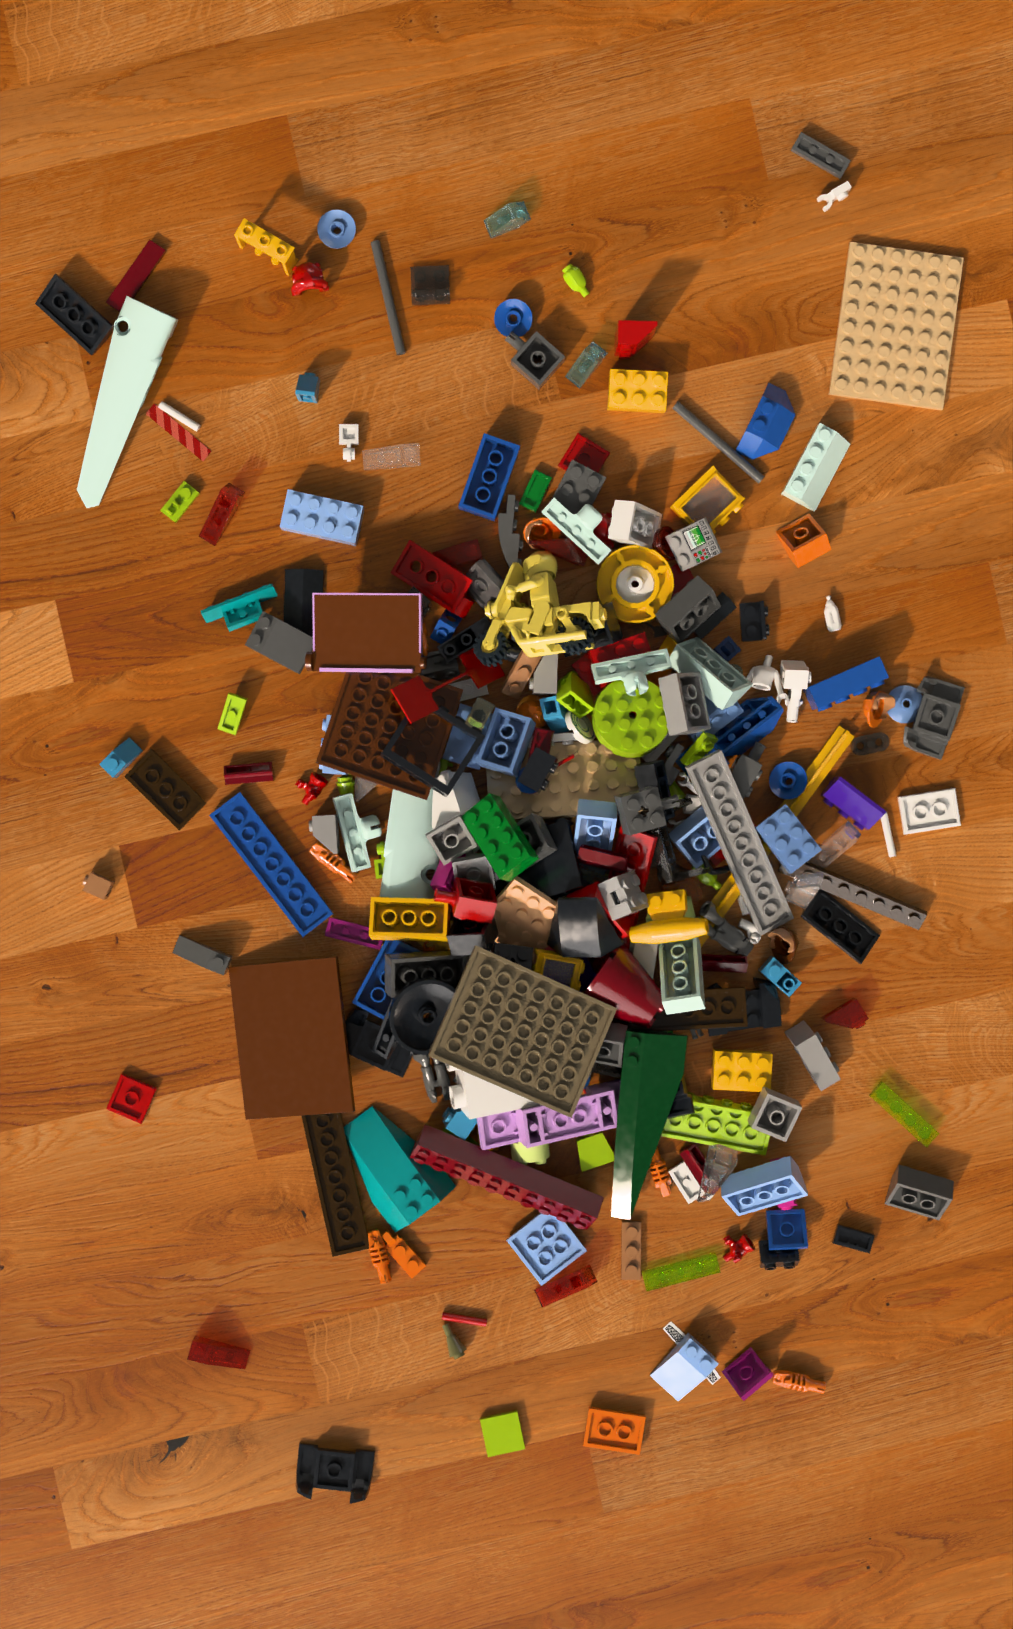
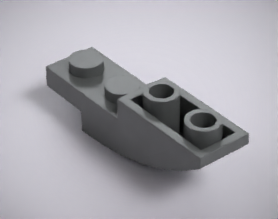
M508 494L506 513H498V533L501 550L510 569L513 562L521 565L518 551H522L523 539H520V534L512 533L517 528L514 512H518L519 501L515 500L516 495Z

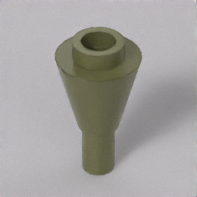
M449 1323L443 1325L442 1328L447 1337L449 1357L458 1359L464 1356V1351L467 1350L466 1347L453 1334Z

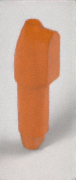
M422 623V654L427 656L429 649L426 635L428 633L426 624Z

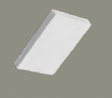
M955 788L897 797L903 835L961 826Z

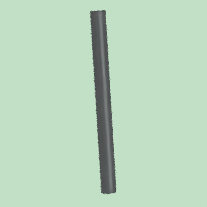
M380 240L372 241V252L396 355H403L406 351Z
M679 401L672 408L752 479L758 484L765 477L684 405Z

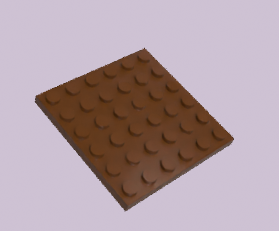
M346 672L316 764L427 800L431 790L430 787L388 762L380 755L405 717L391 689L417 676L421 677L428 689H433L443 684V682L416 673ZM446 685L434 691L432 697L438 707L439 705L444 706L449 710V714L455 717L463 689ZM431 713L412 724L408 722L391 751L435 778L452 724L435 713Z

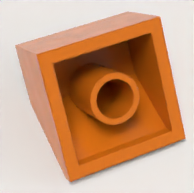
M810 514L776 531L789 558L797 568L832 550L826 532Z

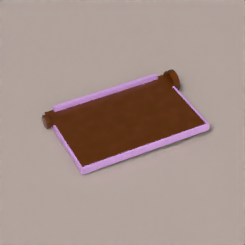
M312 593L313 652H307L305 656L307 671L422 673V669H426L427 660L426 657H422V593Z

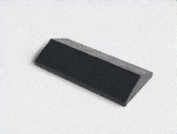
M54 274L35 303L91 356L108 340L113 325L58 274Z
M285 569L284 622L313 637L312 593H323L324 570Z
M821 889L815 893L801 914L804 920L859 964H862L880 937L878 933Z

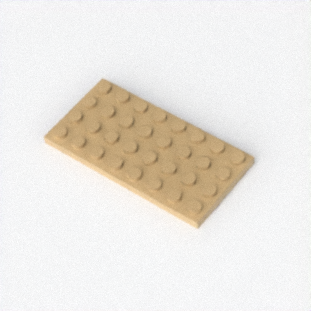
M593 740L588 744L573 742L570 745L554 743V746H551L550 755L558 759L557 763L572 754L575 757L558 766L554 774H550L547 779L550 782L545 791L525 794L517 788L516 777L486 768L488 794L491 793L501 797L515 821H520L531 813L541 816L542 819L576 817L578 799L615 802L614 796L640 789L634 774V766L640 764V757L627 758L615 755L601 744L599 740ZM527 748L520 770L528 762L530 748Z

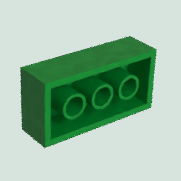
M489 793L461 816L499 879L510 882L539 859L500 796Z

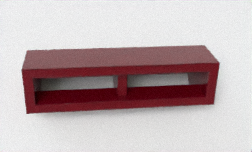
M272 762L224 766L225 785L274 781Z
M585 844L580 846L578 853L579 863L623 874L626 873L629 855Z
M701 954L703 971L747 973V956Z
M696 1143L688 1145L679 1151L680 1156L705 1193L714 1190L721 1184L720 1179Z

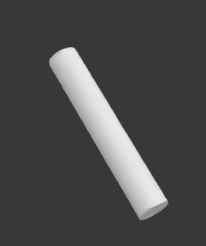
M162 401L159 404L158 408L196 432L200 429V424Z
M886 812L881 817V823L889 857H894L897 855Z

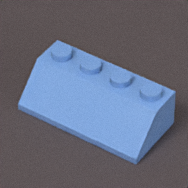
M791 1156L720 1177L721 1197L738 1216L808 1196L799 1166Z

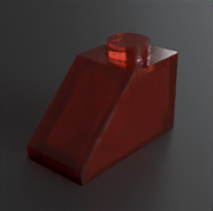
M856 998L850 999L821 1017L827 1023L851 1029L861 1028L866 1024L865 1021L869 1019Z

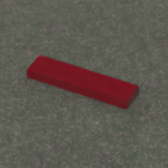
M149 239L106 303L120 313L126 296L135 298L166 251Z

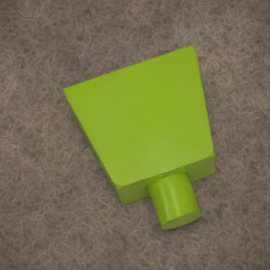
M575 671L568 672L566 676L558 680L556 701L579 719L594 710L590 688L587 683L578 677Z
M602 1131L576 1138L582 1172L614 1161L615 1154Z

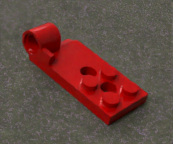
M408 541L390 573L461 618H465L475 602L465 595L474 580L416 542ZM415 561L421 564V569L418 572H415L412 568ZM431 571H434L437 575L434 582H430L428 579V574Z

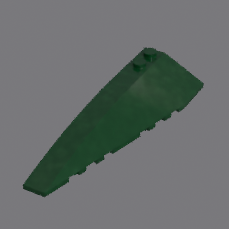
M634 1027L626 1030L616 1128L611 1217L629 1220L632 1217L641 1188L645 1182V1177L684 1075L687 1035Z

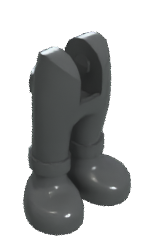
M413 1053V1059L422 1066L420 1068L423 1073V1082L432 1103L438 1102L435 1087L439 1086L442 1087L445 1101L450 1100L449 1086L451 1084L446 1064L433 1058L437 1079H435L432 1065L430 1064V1057Z

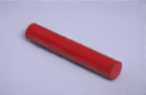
M446 1312L442 1314V1320L484 1327L487 1324V1319Z

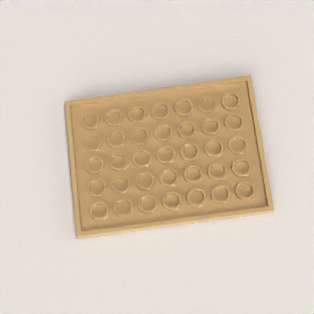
M856 242L849 243L828 395L943 410L964 257Z

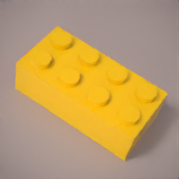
M371 897L369 937L372 940L448 942L447 934L450 929L451 905L426 898Z

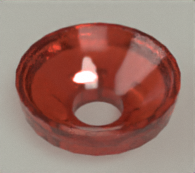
M663 526L656 530L652 548L662 555L665 560H675L665 538L674 530L669 526Z

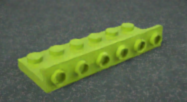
M688 1092V1094H692L695 1113L667 1119L661 1135L662 1137L765 1156L770 1135L755 1130L749 1125L747 1120L754 1107L750 1103H733L729 1099L717 1100L708 1095H703V1097L695 1096L691 1092Z

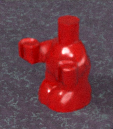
M315 772L311 773L308 783L298 779L295 785L299 789L303 788L306 793L301 802L308 805L310 801L317 799L322 789L327 786L328 781Z
M743 1234L736 1242L730 1235L723 1238L724 1243L730 1247L729 1252L723 1255L726 1262L733 1259V1262L737 1263L746 1254L755 1250L752 1240L746 1234Z

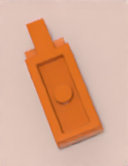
M388 1229L382 1233L381 1237L386 1241L385 1248L411 1279L426 1267L425 1262L402 1236L400 1237L398 1234L393 1236Z

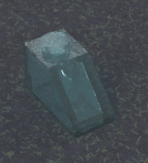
M524 201L512 202L486 218L484 223L490 238H495L519 228L531 220Z
M593 341L583 350L565 377L580 389L608 353Z

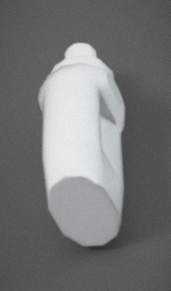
M828 595L826 596L827 601L824 609L827 629L829 632L841 630L842 625L838 607L831 600V596Z

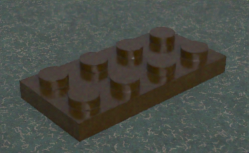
M152 749L124 776L179 831L207 804Z

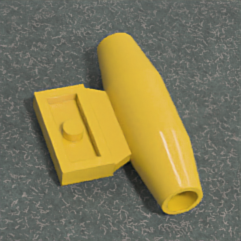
M686 890L647 894V903L649 905L647 908L653 921L630 927L629 936L632 943L660 944L685 941L708 934L709 924L707 918L684 917L688 910Z

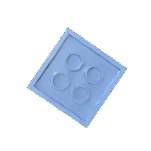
M539 1213L506 1239L541 1286L587 1251L568 1224L557 1220L555 1216L550 1214L544 1215Z

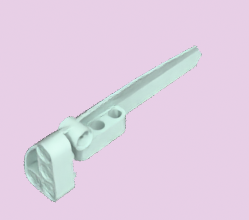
M126 296L119 316L114 322L113 335L77 491L86 508L98 506L101 502L138 411L145 401L159 368L167 341L172 337L178 319L129 296ZM121 321L128 323L129 327L125 332L119 329Z
M393 789L379 897L434 899L435 891L430 886L432 880H429L426 874L430 869L436 871L439 857L425 835L433 830V789L430 790L427 800Z

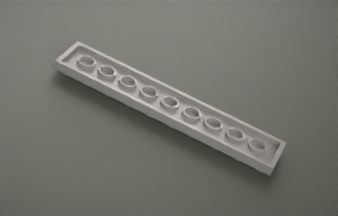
M718 749L686 766L687 773L759 935L762 936L794 918L722 750Z

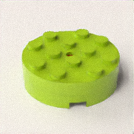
M616 680L605 687L600 693L592 713V726L599 742L611 750L613 754L627 758L647 755L654 751L667 735V721L663 709L662 696L659 687L654 683L648 681L649 688L642 695L639 694L638 687H636V696H630L626 693L624 682Z

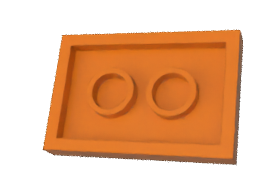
M589 1406L583 1446L640 1455L646 1416Z

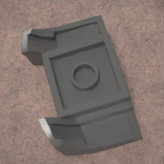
M925 676L916 691L922 693L923 696L912 729L906 726L904 728V746L915 752L941 760L948 741H950L965 688Z

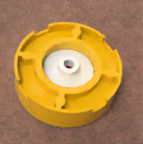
M640 545L625 546L611 553L602 563L596 582V591L600 604L612 602L618 621L626 624H643L655 619V614L659 608L671 600L674 588L673 573L668 562L655 550ZM635 582L638 584V587L634 588L631 584Z

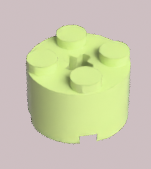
M521 1142L510 1144L512 1160L524 1165L535 1162V1164H545L547 1162L546 1159L550 1157L549 1143L526 1148Z

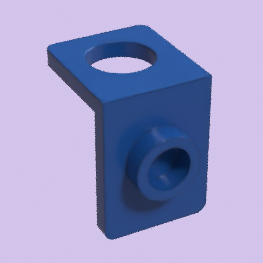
M445 609L430 638L440 644L449 640L462 618ZM446 616H451L456 621H449Z

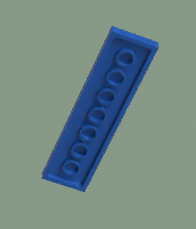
M241 792L209 815L302 937L334 914Z

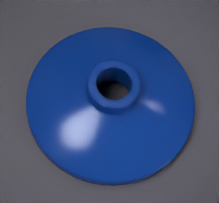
M519 299L505 300L495 311V326L506 337L510 336L512 331L521 337L528 332L532 325V312L529 306ZM512 314L517 316V320L514 322L510 320Z
M783 762L771 771L769 785L777 797L787 800L794 799L804 792L807 786V774L799 764ZM788 779H792L791 785L786 784Z

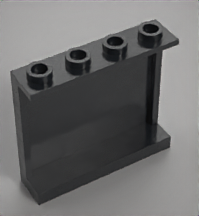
M566 818L556 819L555 823L550 825L545 824L558 850L518 875V877L551 899L566 896L588 886V881L582 878L570 826L574 825V822Z

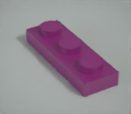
M329 917L325 936L381 949L383 940H372L369 937L368 926Z

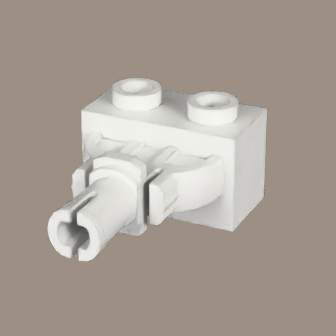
M781 660L780 680L783 688L788 689L789 698L786 720L787 722L796 723L798 722L799 706L803 704V699H801L802 689H807L808 683H811V672H809V667L806 666L804 661Z

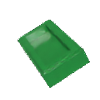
M535 469L519 505L536 513L552 477Z

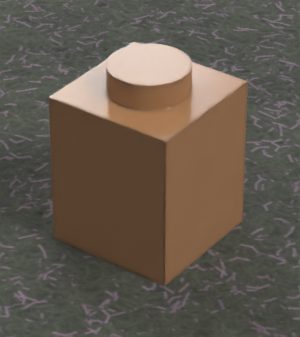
M93 872L84 878L82 883L84 886L83 891L106 900L115 882Z

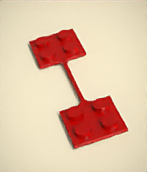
M473 648L459 655L466 669L464 673L433 689H428L421 677L417 676L392 688L391 692L408 721L412 724L439 710L432 697L434 691L464 676H470L476 687L480 689L505 676L499 663L497 662L496 667L493 665L488 667L482 664L476 657Z

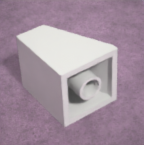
M451 770L442 771L436 779L448 785L455 772H451ZM463 772L447 797L433 790L432 829L439 827L458 815L461 817L480 801L471 773Z

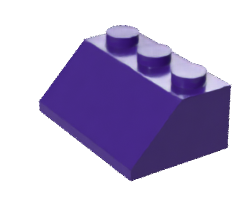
M840 776L834 777L820 795L824 798L822 801L831 808L834 805L839 809L838 813L845 819L851 818L854 821L853 825L860 830H869L886 813L883 808Z

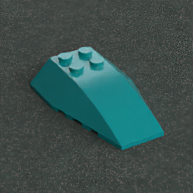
M371 1106L344 1126L348 1146L371 1201L394 1232L410 1225L442 1201L456 1187L446 1172L436 1171L432 1166L419 1164L410 1158L415 1140L398 1128L375 1107Z

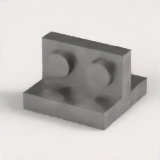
M485 559L478 560L465 574L474 580L467 592L484 610L488 601L494 602L497 599L504 579Z
M472 849L466 853V857L451 859L454 878L458 877L491 883L494 886V890H496L493 869L484 853H474Z

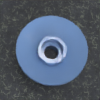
M331 210L320 218L317 231L320 240L326 246L338 249L352 242L356 233V225L353 218L347 212ZM339 228L341 232L335 234L334 229Z
M902 685L894 688L889 693V695L895 698V707L887 713L894 721L911 723L915 720L922 699L921 693L916 692V688ZM905 700L909 702V707L907 708L903 706Z

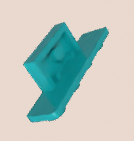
M273 584L263 585L256 590L245 592L235 598L209 606L201 610V614L206 623L224 617L230 632L258 621L263 612L260 603L278 595Z

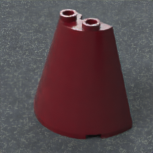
M624 943L613 950L600 971L584 991V994L617 1008L614 1018L643 1028H650L656 1020L654 1018L656 1012L661 1013L664 1009L660 987Z

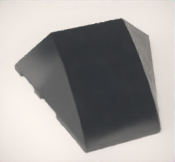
M558 897L547 945L562 957H603L623 945L624 941L617 935L615 926L611 925L607 918L608 915L597 897Z

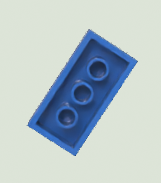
M485 433L483 434L458 506L459 510L495 522L520 451L519 445Z
M879 656L809 686L807 689H803L811 709H818V712L832 707L831 703L834 701L838 704L850 699V694L856 696L868 691L866 688L868 686L872 689L885 684L884 679L889 678Z
M385 940L352 1003L384 1020L391 999H394L385 993V954L423 951L405 941Z

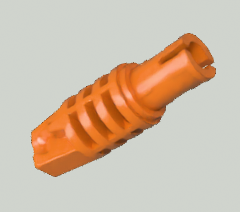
M317 841L310 849V852L320 863L324 864L333 873H339L350 884L358 876V873L352 872L351 868L345 864L344 859L337 854H333L321 842Z
M657 1148L649 1169L655 1187L660 1188L662 1196L666 1197L671 1194L669 1185L672 1184L665 1160L661 1159Z
M378 1229L368 1231L369 1252L372 1264L377 1268L380 1283H386L384 1275L387 1282L392 1281L388 1268L390 1260L385 1248V1242Z
M774 1370L772 1377L774 1384L801 1392H807L808 1390L821 1394L825 1392V1381L810 1379L808 1375L797 1372Z

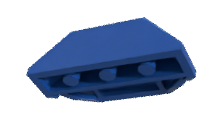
M768 382L735 450L737 453L753 460L779 450L796 415L785 390Z
M772 696L747 699L740 704L744 712L714 734L719 739L714 748L722 750L724 757L743 754L754 746L756 741L759 742L771 733L784 711L782 706Z

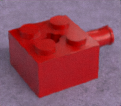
M455 877L451 892L438 889L434 892L435 902L449 903L452 906L453 917L461 920H475L478 923H492L498 904L493 884Z

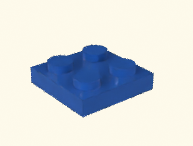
M805 1209L766 1211L769 1250L808 1248Z

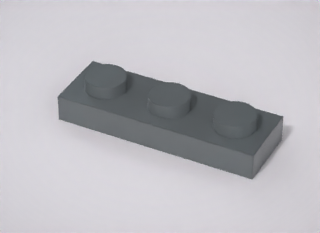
M802 132L791 149L793 153L841 179L851 161Z

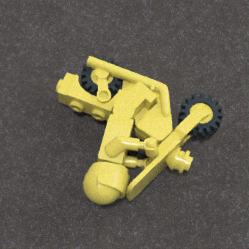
M539 550L524 560L523 568L517 562L512 563L495 602L488 601L487 605H485V615L492 620L488 631L484 630V635L480 633L478 635L480 638H475L474 641L477 644H473V651L480 662L488 667H491V665L496 667L497 662L500 665L503 664L502 659L507 660L506 654L510 655L509 649H511V645L507 638L511 631L517 644L528 657L559 653L574 655L575 652L577 655H581L580 651L585 653L588 649H594V639L592 637L595 636L588 623L592 625L594 630L605 628L607 611L599 601L560 606L557 587L554 581L558 567L556 558L548 551ZM530 590L531 606L519 602L523 592Z

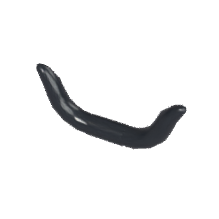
M701 855L704 868L709 874L720 875L730 872L728 865L713 868L705 855Z

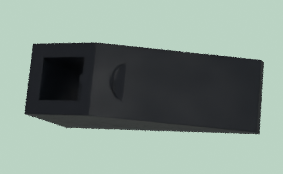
M485 616L437 646L445 661L449 663L459 657V655L473 649V644H477L474 641L475 638L479 639L478 635L480 633L484 635V630L488 631L491 623Z

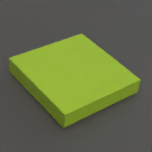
M517 1410L480 1418L488 1457L525 1449Z

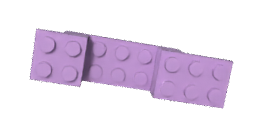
M621 1079L585 1086L586 1094L581 1095L572 1118L542 1105L477 1118L481 1149L487 1150L521 1142L526 1148L617 1128Z

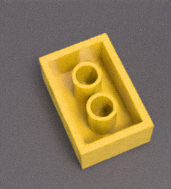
M610 369L607 410L665 413L668 372Z
M713 1049L711 1088L713 1090L761 1092L763 1086L771 1089L773 1054L769 1051Z

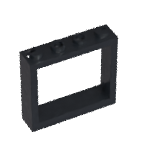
M439 705V710L433 713L476 739L448 785H445L391 751L409 722L406 716L380 756L442 796L447 797L485 736L482 735L480 729L475 726L469 727L465 724L466 721L463 718L452 716L447 708Z

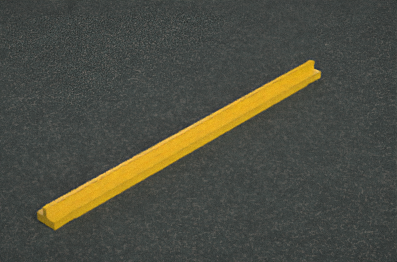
M841 726L836 728L806 769L807 786L804 792L794 799H784L779 808L786 804L797 817L854 739V736L848 730ZM759 836V838H760V840H761V843H762V845H763V847H764V850H765V852H766V854H767V857H768V855L770 854L771 850L768 848V846L764 843V841H763V840L761 839V837ZM730 873L721 888L711 899L717 913L722 918L740 895L732 873ZM708 920V924L713 927L715 924ZM707 934L698 937L701 947L709 937Z

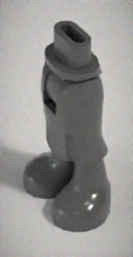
M706 901L701 906L699 913L715 924L713 927L709 924V933L707 935L710 936V939L716 940L724 948L735 952L737 955L748 956L754 947L749 942V938L738 928L728 923L726 918H722L717 913L713 902Z

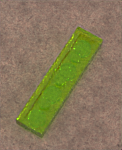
M882 1081L869 1094L875 1102L926 1148L939 1135L931 1125Z
M711 1253L645 1270L641 1273L647 1292L721 1272L716 1253Z

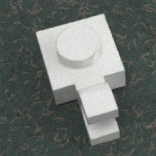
M847 181L831 190L828 194L820 195L817 201H827V205L823 207V211L826 212L830 209L832 202L837 199L840 202L847 198L852 187Z

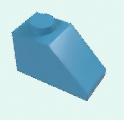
M305 372L304 375H299L295 390L298 401L318 403L320 379L316 374Z
M129 737L116 747L99 765L112 778H118L143 750Z

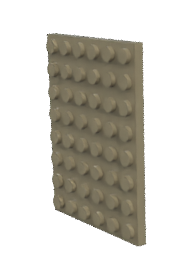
M474 946L428 1056L572 1118L617 1008L481 947Z

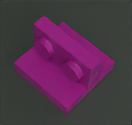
M751 1347L722 1371L743 1401L773 1377L772 1371Z

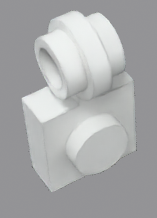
M339 424V445H347V448H343V460H347V462L355 460V448H351V445H359L358 424Z

